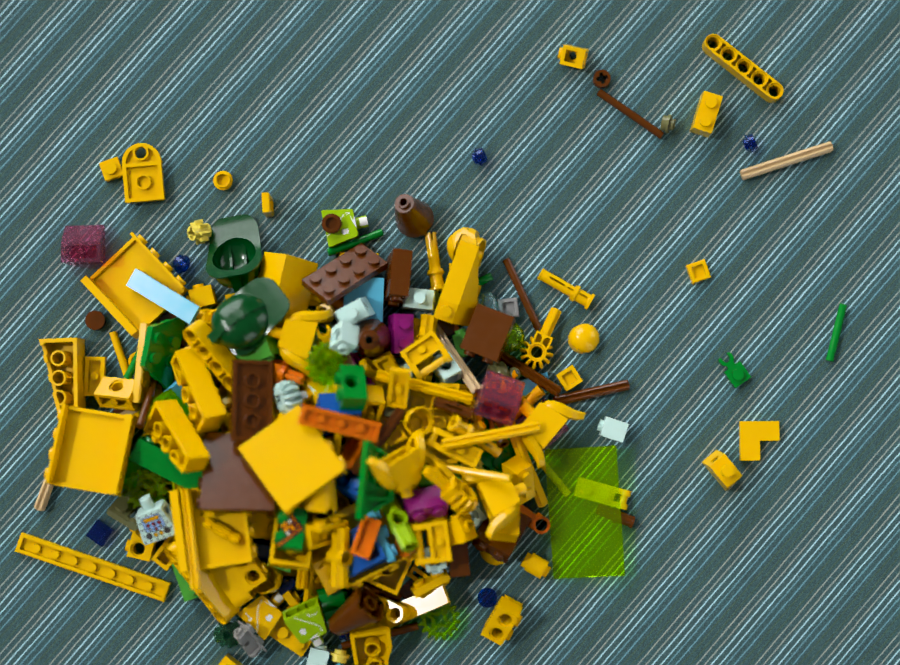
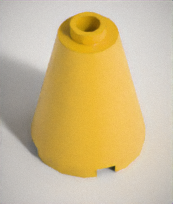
M335 479L297 505V508L304 505V510L328 513V509H333V513H336L337 495Z

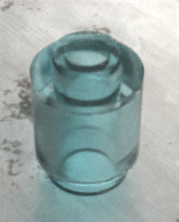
M493 292L482 293L481 298H478V304L499 311L497 295H493Z

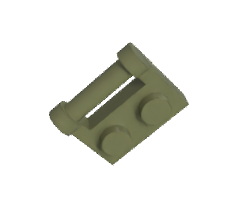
M128 486L121 494V497L119 496L107 509L106 514L129 529L136 531L138 529L136 518H130V516L141 505L139 499L146 494L134 487ZM151 497L153 502L158 501L155 497Z

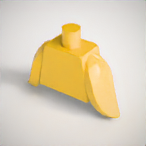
M332 309L295 312L288 319H285L283 327L275 326L268 334L270 337L280 339L277 348H279L282 359L306 374L311 380L316 376V372L307 360L319 322L326 321L333 316Z
M547 400L544 403L540 402L535 408L526 401L520 406L518 411L526 417L521 424L536 421L540 424V432L521 436L526 448L535 459L538 469L545 466V457L542 449L568 419L584 420L586 412L577 411L554 400Z
M414 431L408 440L407 446L404 445L381 460L370 457L366 462L370 466L376 480L388 490L401 492L402 498L413 496L412 486L422 478L421 472L426 458L424 431Z
M460 474L462 482H466L468 486L476 488V492L491 522L485 534L491 540L496 533L516 518L521 502L519 496L527 494V488L523 482L513 485L512 481L507 483Z

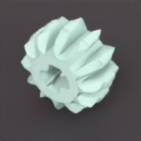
M284 380L273 387V402L280 413L286 414L297 405L300 408L302 406V393L299 390V386H296L295 381Z

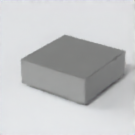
M517 297L497 300L500 312L513 317H519Z

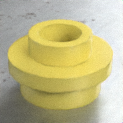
M335 648L334 651H330L331 661L346 663L347 659H349L350 655L346 654V650Z

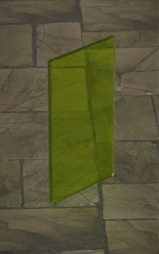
M616 445L545 449L554 579L625 576Z

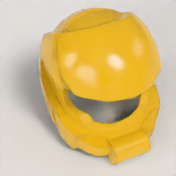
M463 227L458 229L447 240L449 257L453 261L461 239L479 246L480 267L486 248V239L481 238L479 232L473 228Z

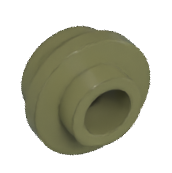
M672 114L664 115L661 121L660 130L668 134L670 130L673 131L675 126V119H673Z

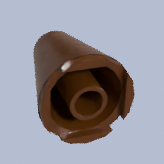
M402 194L395 200V221L398 230L410 238L424 236L429 228L433 226L434 214L431 207L427 203L408 194Z
M367 319L357 324L360 328L358 347L355 348V351L360 356L373 359L389 349L391 334L384 323L375 319ZM367 336H371L373 338L372 343L368 344L366 342Z
M367 586L356 588L329 619L330 631L340 636L383 620L385 615L384 607L382 604L379 606L377 594Z

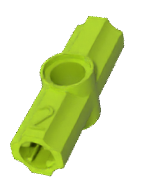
M395 496L393 502L382 506L381 509L388 521L389 530L395 536L401 551L408 553L418 547V541L408 522L406 512L402 510Z

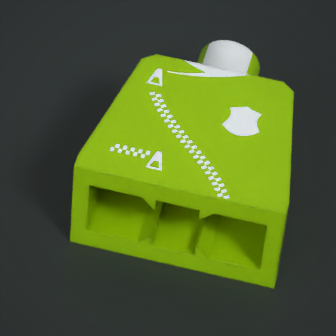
M353 209L321 211L322 218L328 214H336L342 222L339 232L335 234L326 232L329 248L358 238V229L369 227L367 216L355 218Z
M317 596L282 611L284 623L300 643L311 641L313 646L317 647L324 642L321 635L325 634L327 629Z

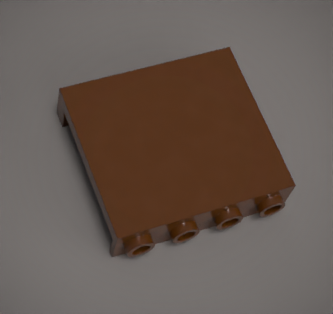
M205 432V439H201V441L208 450L210 458L205 469L202 471V477L198 478V489H201V496H197L196 508L200 509L201 516H204L205 512L266 513L267 517H275L276 500L238 449L245 441H230V433Z

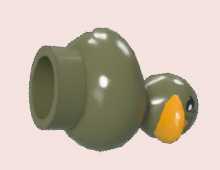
M501 360L499 364L495 362L487 367L488 380L496 381L499 384L502 379L505 382L508 378L515 381L521 376L518 368L511 367L508 370L506 364Z

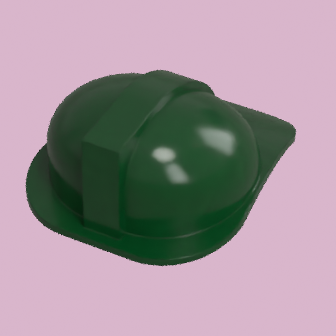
M247 214L218 219L211 228L212 235L209 239L206 271L210 277L216 279L222 286L233 288L234 293L258 277L262 264L259 227L254 218Z
M266 277L254 279L216 308L211 319L212 331L207 337L212 344H223L234 355H247L255 350L265 336L287 315L290 301L274 280Z

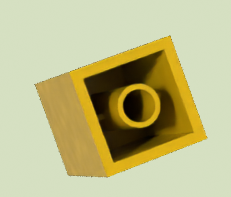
M264 252L258 278L266 277L274 280L290 301L287 315L276 326L283 327L285 319H288L295 312L307 311L311 292L302 286V279L315 272L318 263L288 254Z

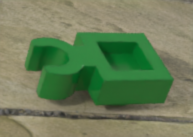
M727 352L726 355L729 357V361L726 363L722 358H719L718 362L721 366L727 368L723 374L731 385L737 388L751 378L742 363L738 361L735 364L733 362V355Z

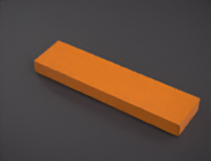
M302 404L297 422L300 425L374 443L378 441L382 425L380 422Z

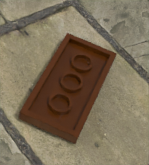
M360 243L302 279V286L329 306L386 270L388 262L363 243Z
M232 360L230 441L247 442L272 424L273 361Z

